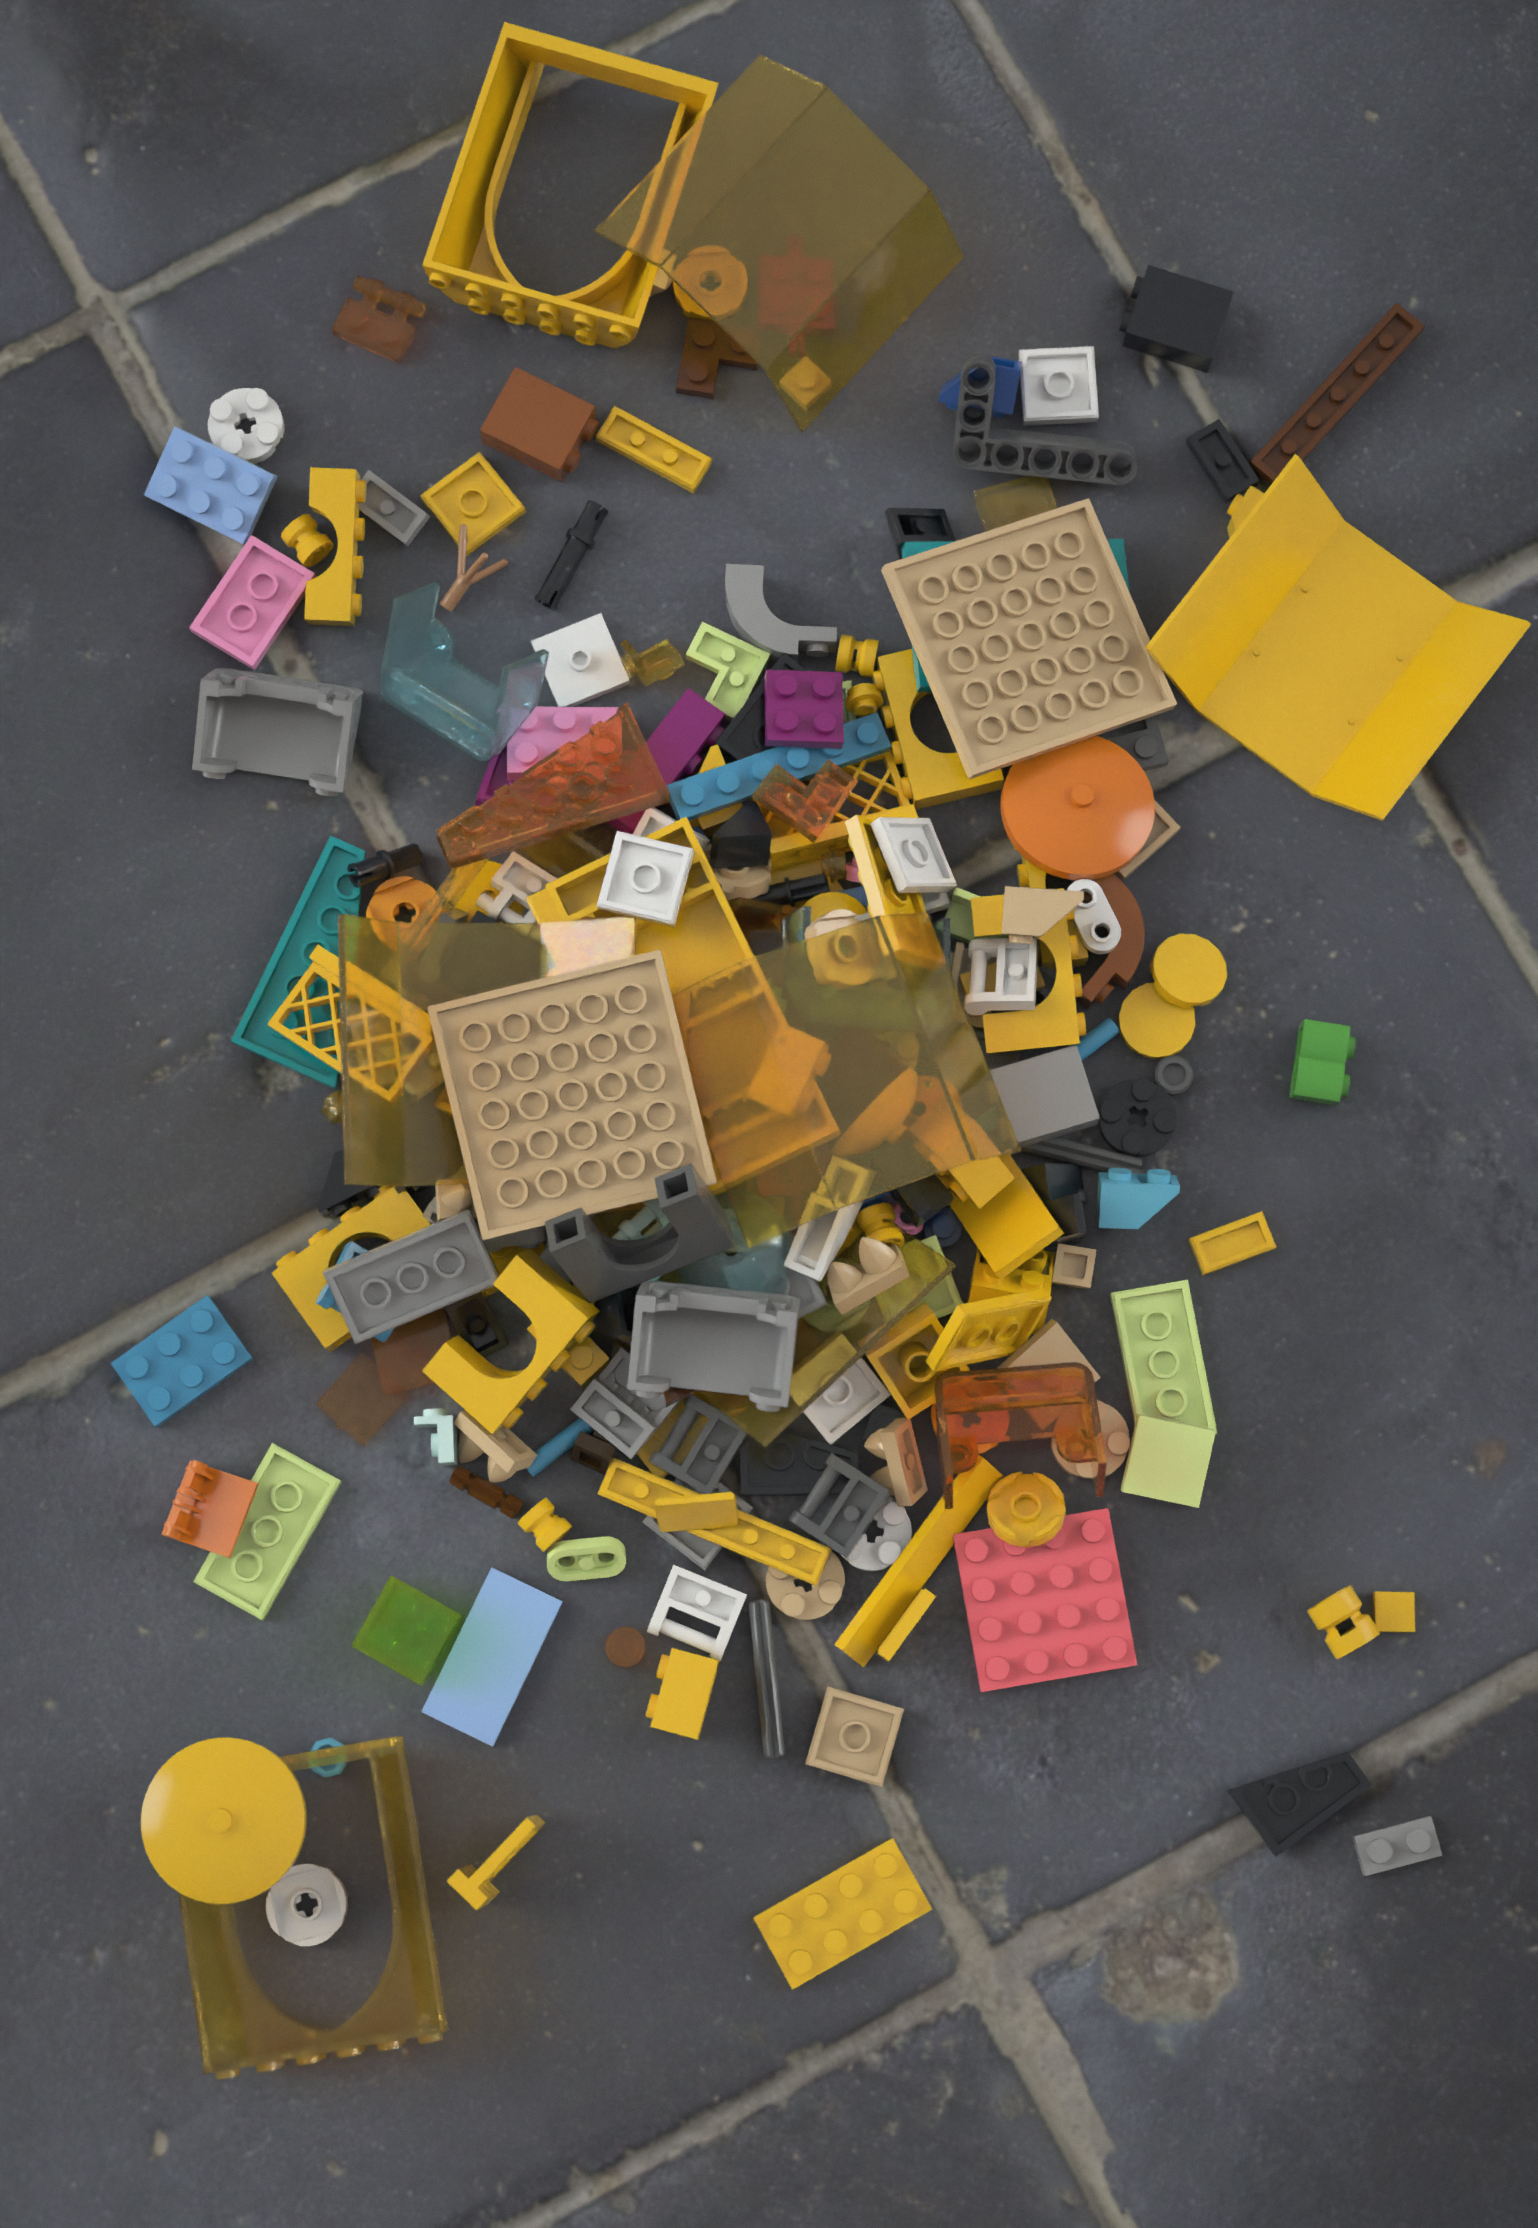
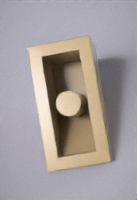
M1005 886L1001 935H1009V943L1032 944L1033 937L1043 936L1084 900V892Z

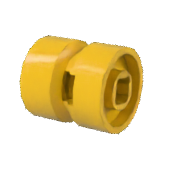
M1351 1585L1337 1591L1307 1610L1316 1628L1326 1631L1327 1636L1324 1641L1335 1659L1349 1654L1380 1634L1370 1615L1360 1612L1362 1602ZM1350 1617L1355 1626L1341 1633L1336 1625Z

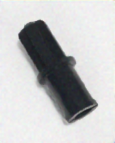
M414 843L389 852L379 850L374 857L349 864L347 871H355L356 873L348 876L353 886L357 888L381 878L389 880L394 877L395 873L420 865L423 853L420 851L419 846Z
M825 874L791 881L789 877H786L784 882L770 885L767 893L754 897L753 902L756 912L789 904L792 908L795 907L796 902L809 900L819 894L829 892L828 879Z

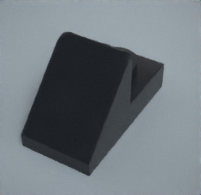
M888 508L885 511L888 529L899 560L902 559L901 547L904 542L956 541L945 509Z
M482 1291L445 1306L459 1335L483 1357L509 1344Z

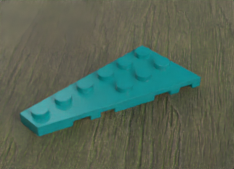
M330 835L231 1042L240 1048L337 1091L339 1072L288 1040L267 1024L313 961L309 956L317 945H320L353 966L363 885L358 888L353 886L348 875L356 872H348L347 868L351 863L365 860L367 854L365 850ZM317 976L308 989L309 999L329 995L327 981ZM335 987L336 993L342 992L341 990ZM349 999L337 1002L339 1018L347 1015ZM330 1003L311 1008L313 1024L332 1020ZM304 1009L291 1012L282 1025L290 1030L306 1026ZM345 1026L340 1027L342 1044L344 1040ZM333 1029L314 1033L317 1048L322 1049L335 1046ZM307 1035L300 1036L308 1041ZM337 1054L330 1055L337 1060Z

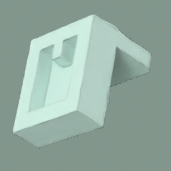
M447 1409L423 1410V1416L414 1417V1426L417 1428L437 1427V1433L431 1434L432 1457H438V1463L442 1466L459 1465L457 1426L454 1424L456 1417L447 1415Z

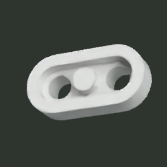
M1080 879L1073 882L1068 887V891H1083L1089 893L1092 897L1090 903L1085 904L1081 902L1074 908L1075 919H1071L1084 946L1095 954L1111 952L1118 945L1121 937V927L1102 888L1096 882L1089 879ZM1103 926L1107 928L1109 935L1105 938H1100L1096 935L1095 928Z

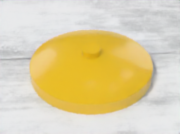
M207 1739L187 1746L176 1753L160 1768L153 1778L142 1806V1839L154 1869L176 1891L205 1903L230 1904L241 1902L258 1896L273 1887L292 1867L299 1855L305 1837L306 1805L303 1792L295 1775L288 1765L271 1750L245 1739Z

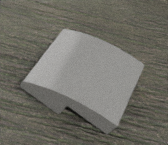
M621 1347L598 1378L593 1379L570 1410L626 1456L633 1459L680 1401L666 1407L664 1394H660L658 1398H645L637 1396L635 1390H627L631 1351L626 1347Z

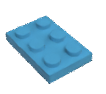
M206 1295L111 1362V1365L152 1424L158 1428L254 1359L211 1297Z

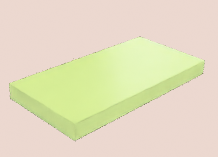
M1188 1280L1111 1293L1110 1298L1134 1425L1137 1413L1214 1429L1216 1434H1218Z
M274 1443L271 1444L251 1481L259 1483L231 1558L210 1552L193 1581L263 1621L342 1483L339 1479Z

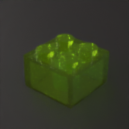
M391 1575L351 1646L417 1684L425 1686L464 1616Z

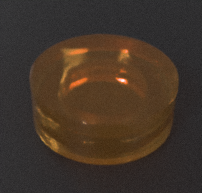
M621 1627L614 1630L608 1636L605 1645L606 1654L610 1661L617 1666L625 1668L638 1664L643 1658L646 1648L642 1635L629 1627Z

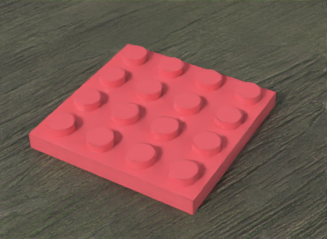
M1109 1508L1065 1515L1063 1526L1055 1537L1040 1546L1024 1548L1010 1545L997 1537L992 1528L953 1534L980 1692L1137 1666Z

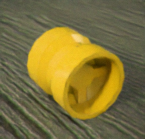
M310 514L302 515L293 520L281 534L285 544L290 548H295L297 559L307 568L323 560L334 546L326 534H321L317 531L318 524Z
M841 634L835 671L847 673L853 670L858 671L861 676L873 678L879 640L868 638L865 641H858L851 635ZM855 649L858 650L856 662L853 661Z
M874 1204L864 1208L857 1214L856 1221L859 1230L865 1232L867 1238L878 1240L889 1247L896 1244L900 1248L905 1243L901 1229L894 1224L896 1214L892 1204Z
M547 1497L537 1503L517 1523L526 1533H534L536 1545L543 1553L547 1552L553 1544L559 1542L573 1528L565 1518H560L553 1514L555 1506Z

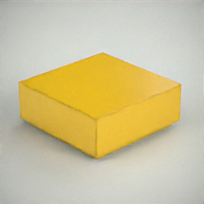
M1373 1592V1622L1380 1632H1415V1592Z

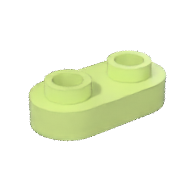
M609 1536L559 1541L553 1544L547 1552V1570L553 1578L560 1581L613 1577L622 1572L626 1565L625 1546L620 1540Z

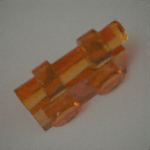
M358 275L353 283V289L365 294L364 298L360 303L347 297L331 329L332 333L339 338L400 364L416 333L415 326L406 323L405 320L408 314L421 319L425 313L426 304L414 300V295L402 291L398 293L384 287V282L372 278L368 280ZM378 301L395 307L391 316L375 309Z

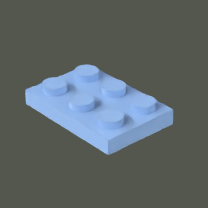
M174 426L144 496L237 542L246 544L255 529L278 476Z

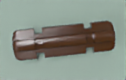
M463 1466L455 1468L449 1480L452 1486L461 1491L466 1489L468 1491L467 1494L493 1509L498 1507L502 1514L511 1519L517 1517L523 1506V1501L511 1493L509 1495L505 1494L504 1489L479 1475L473 1476V1472Z

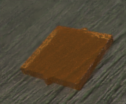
M361 1353L316 1404L336 1421L335 1426L337 1429L343 1428L364 1447L410 1395L390 1378L388 1370L382 1371L366 1355Z

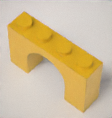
M912 649L877 657V670L873 671V684L879 692H883L886 705L881 706L882 719L885 728H892L895 741L890 742L892 746L891 752L895 765L900 763L902 765L905 777L899 779L905 798L908 797V800H911L915 810L1001 790L1004 782L1002 769L968 779L957 752L941 753L934 751L921 743L914 734L910 722L911 712L923 697L932 692H917Z
M1004 894L971 898L974 938L1001 935ZM1074 909L1043 936L1034 937L1047 947L1055 963L1056 975L1051 992L1044 1001L1035 1006V1010L983 1014L986 1053L1080 1044L1079 1036L1086 1035L1084 1012L1077 1013L1075 997H1082L1080 973L1073 974L1071 960L1072 958H1079L1077 936L1069 935L1067 921L1075 919Z
M391 1182L378 1189L380 1193L373 1197L374 1200L362 1209L357 1205L345 1212L340 1217L342 1223L331 1231L324 1228L314 1234L308 1240L310 1246L298 1254L292 1251L276 1262L278 1268L272 1272L274 1278L329 1353L352 1336L341 1313L331 1307L325 1309L316 1304L319 1293L327 1283L323 1271L334 1266L345 1245L351 1241L355 1242L363 1238H380L392 1242L431 1225L423 1217L422 1211L409 1193L405 1191L398 1194Z
M530 1248L517 1254L493 1283L495 1287L529 1317L536 1333V1351L528 1367L518 1371L500 1369L488 1362L462 1337L457 1335L446 1341L422 1370L423 1373L491 1434L502 1427H506L509 1430L524 1414L520 1409L527 1398L531 1401L535 1400L548 1385L544 1380L551 1369L558 1372L572 1356L567 1350L575 1340L582 1343L596 1327L591 1321L599 1313V1310L594 1305L589 1303L585 1297Z

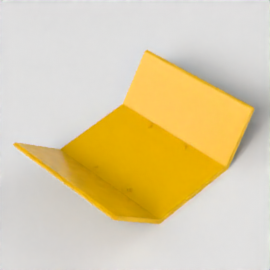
M1295 454L1146 645L1145 649L1198 714L1312 797L1383 821L1532 623L1453 599L1346 522L1303 461Z

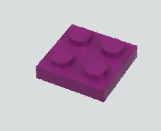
M766 670L764 675L765 746L842 749L844 744L842 672Z

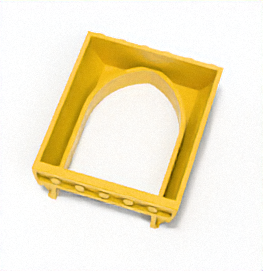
M504 22L422 264L424 271L429 277V283L440 289L454 302L465 305L471 311L480 315H488L490 312L503 316L506 321L515 325L528 323L538 326L541 331L550 335L558 336L562 333L573 336L576 341L588 346H594L597 343L611 348H618L630 343L639 331L719 83ZM544 64L679 103L639 227L630 246L620 260L599 279L581 289L558 296L523 287L509 272L501 258L495 241V219L499 200Z

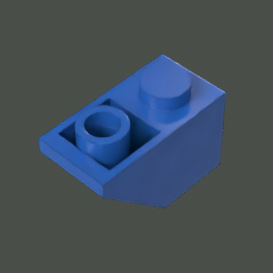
M990 356L996 365V381L991 417L1000 418L1004 417L1005 414L1013 415L1022 362ZM975 367L968 373L972 379L977 381L984 380L989 375L988 371L981 367ZM961 372L942 385L938 402L946 403V407L957 410ZM971 404L967 406L964 411L968 410V407L977 409L983 408L980 405Z

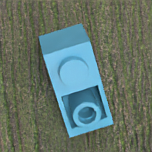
M1110 1168L1108 1173L1098 1172L1096 1207L1098 1227L1139 1229L1180 1193V1184L1177 1176L1171 1175L1170 1171L1164 1169H1150L1147 1171V1174H1132V1171L1126 1168Z

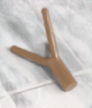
M466 524L460 525L457 578L439 603L450 612L457 606L470 585L508 565V561L502 559L478 572L488 559V554L482 553L465 573Z

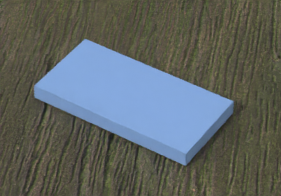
M491 1567L421 1712L494 1747L563 1601Z

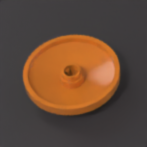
M1094 736L1013 764L1005 779L1000 800L1004 828L1018 852L1040 870L1069 880L1099 879L1114 874L1135 859L1146 843L1152 830L1155 815L1153 791L1142 767L1123 748L1099 736Z

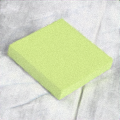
M1137 1413L1120 1490L1125 1493L1199 1508L1216 1431L1210 1428Z

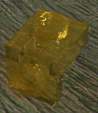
M627 639L620 643L625 654L620 658V661L630 678L637 676L645 687L657 680L670 677L674 674L675 670L685 665L680 653L668 639L639 654Z

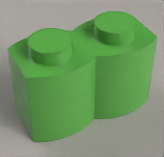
M1304 1019L1300 1023L1290 1084V1099L1335 1106L1340 1102L1341 1097H1347L1350 1075L1344 1074L1346 1059L1352 1060L1355 1050V1037L1350 1036V1026Z

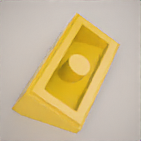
M732 1492L662 1497L654 1500L658 1528L661 1532L733 1527L738 1524L737 1500Z

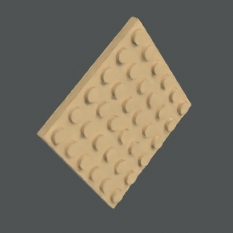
M1089 498L885 564L881 569L968 779L1172 710L1177 705L1163 670L1145 649L1150 639Z
M661 949L427 1006L482 1240L545 1226V1221L580 1207L587 1215L657 1199L655 1178L688 1164L694 1166L707 1186L718 1184Z

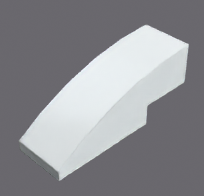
M831 1157L818 1192H813L783 1266L818 1281L822 1280L848 1235L876 1172L843 1158Z

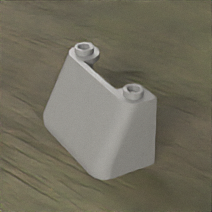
M229 668L213 669L200 682L192 770L203 771V776L213 779L226 778V773L234 772L237 769L308 780L309 785L316 788L315 793L323 796H338L339 792L343 793L347 788L363 691L348 686Z
M646 1281L641 1283L635 1299L627 1390H635L636 1395L640 1397L658 1398L660 1397V1392L667 1391L670 1387L748 1395L749 1400L756 1403V1408L763 1411H779L780 1407H788L800 1299L783 1294L665 1281Z

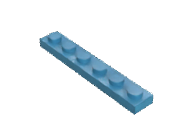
M876 712L844 723V744L842 749L775 747L666 785L665 792L677 821L684 817L691 821L888 752L892 746L878 713Z

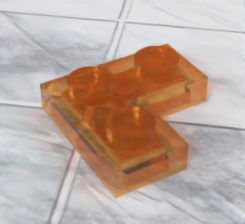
M827 759L808 786H806L776 763L751 797L814 843L859 781Z

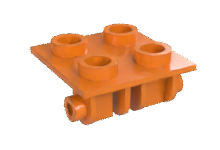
M196 1460L190 1461L185 1468L186 1472L180 1487L176 1491L175 1500L173 1499V1505L167 1521L164 1522L161 1535L231 1558L259 1483L208 1467L207 1464Z

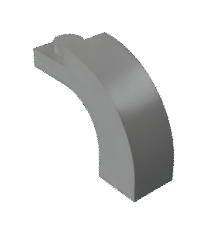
M726 564L727 609L736 631L745 642L770 653V660L775 662L780 659L783 653H786L797 663L798 651L806 652V655L811 657H826L828 653H836L837 627L793 625L780 620L770 611L763 594L764 565Z

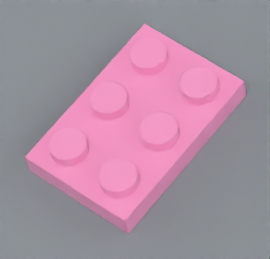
M251 535L189 628L195 635L255 670L304 598L306 581L316 578L314 572Z
M507 706V780L616 781L622 773L621 707Z

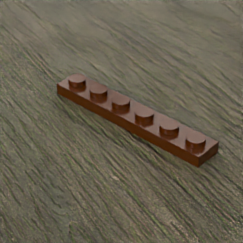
M1396 303L1250 461L1249 465L1271 485L1295 454L1304 461L1423 332L1425 325Z

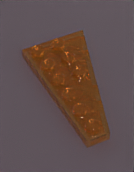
M625 703L617 709V714L605 722L600 720L589 728L587 734L575 742H567L524 771L520 779L509 786L505 784L494 791L492 798L480 806H472L437 830V840L449 868L452 870L669 803L670 792L628 703Z

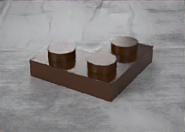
M689 318L676 393L713 399L719 364L756 370L762 341V330Z

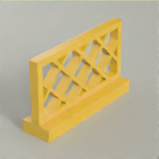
M891 750L837 769L853 776L846 788L828 781L827 779L831 772L823 774L822 777L817 776L808 779V781L816 784L809 798L792 790L791 787L793 785L776 791L780 795L772 807L759 801L757 798L751 799L757 802L761 812L768 814L765 818L768 825L774 817L792 826L787 835L771 838L768 857L771 861V871L852 851L848 844L849 834L845 821L850 818L838 813L846 799L865 808L860 816L873 821L879 817L918 818L914 804L910 805L908 797H904L899 779L900 775ZM882 759L887 769L882 780L863 771L868 763ZM858 779L877 787L870 800L851 792ZM822 788L841 796L833 810L814 801ZM883 790L897 797L900 807L887 810L875 804ZM785 797L804 805L797 818L778 810ZM809 809L828 817L823 826L814 828L802 822Z
M317 945L309 956L313 961L267 1024L270 1028L390 1106L427 1053L436 1044L430 1017L328 950ZM317 976L327 981L329 995L309 999L308 989ZM335 987L341 990L342 992L336 993ZM351 998L357 1001L358 1014L339 1018L337 1002ZM330 1003L332 1020L313 1024L311 1008ZM365 1006L372 1011L365 1012ZM304 1009L306 1026L290 1030L282 1025L291 1012ZM381 1017L386 1019L388 1033L369 1038L367 1021ZM360 1022L362 1039L342 1044L340 1027ZM394 1025L400 1028L401 1031L395 1032ZM333 1029L335 1046L322 1049L317 1048L314 1033ZM307 1035L308 1041L300 1036ZM414 1037L421 1042L411 1055L398 1056L396 1040ZM390 1042L392 1059L372 1063L370 1046ZM363 1048L365 1065L354 1068L346 1067L344 1052ZM337 1054V1060L330 1055ZM393 1067L395 1078L386 1091H383L375 1085L373 1072ZM367 1073V1080L360 1075Z
M538 1815L527 1817L478 1870L472 1864L457 1869L447 1882L475 1910L489 1904L500 1892L490 1881L537 1833L545 1822Z

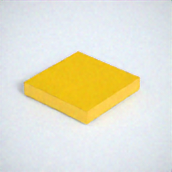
M481 452L475 454L420 495L421 501L457 546H459L460 525H467L466 556L526 513L525 507Z

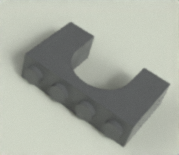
M692 1164L655 1178L660 1209L670 1222L662 1230L651 1236L637 1240L610 1238L597 1229L581 1207L545 1221L551 1255L589 1303L735 1247L729 1216Z

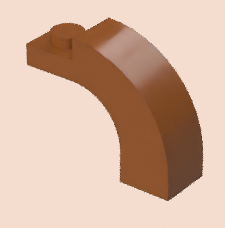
M1114 874L1092 880L1102 888L1121 927V937L1115 949L1108 953L1107 959L1082 988V997H1077L1076 999L1087 1009L1095 1001L1101 1005L1115 988L1110 983L1111 981L1115 982L1123 990L1127 987L1139 965L1144 948L1145 933L1140 908L1130 890ZM1084 892L1082 903H1090L1092 901L1091 895ZM1102 926V928L1104 929V931H1105V933H1106V936H1108V935H1109V932H1108L1107 928H1105V927Z

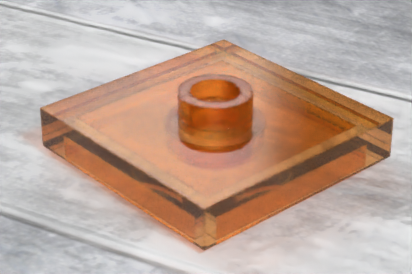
M445 1307L395 1327L385 1342H381L374 1337L370 1338L384 1396L436 1384L422 1370L443 1344L452 1339Z

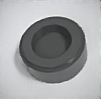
M1180 1056L1165 1057L1154 1070V1083L1162 1087L1169 1096L1180 1095L1191 1085L1193 1069L1190 1063Z

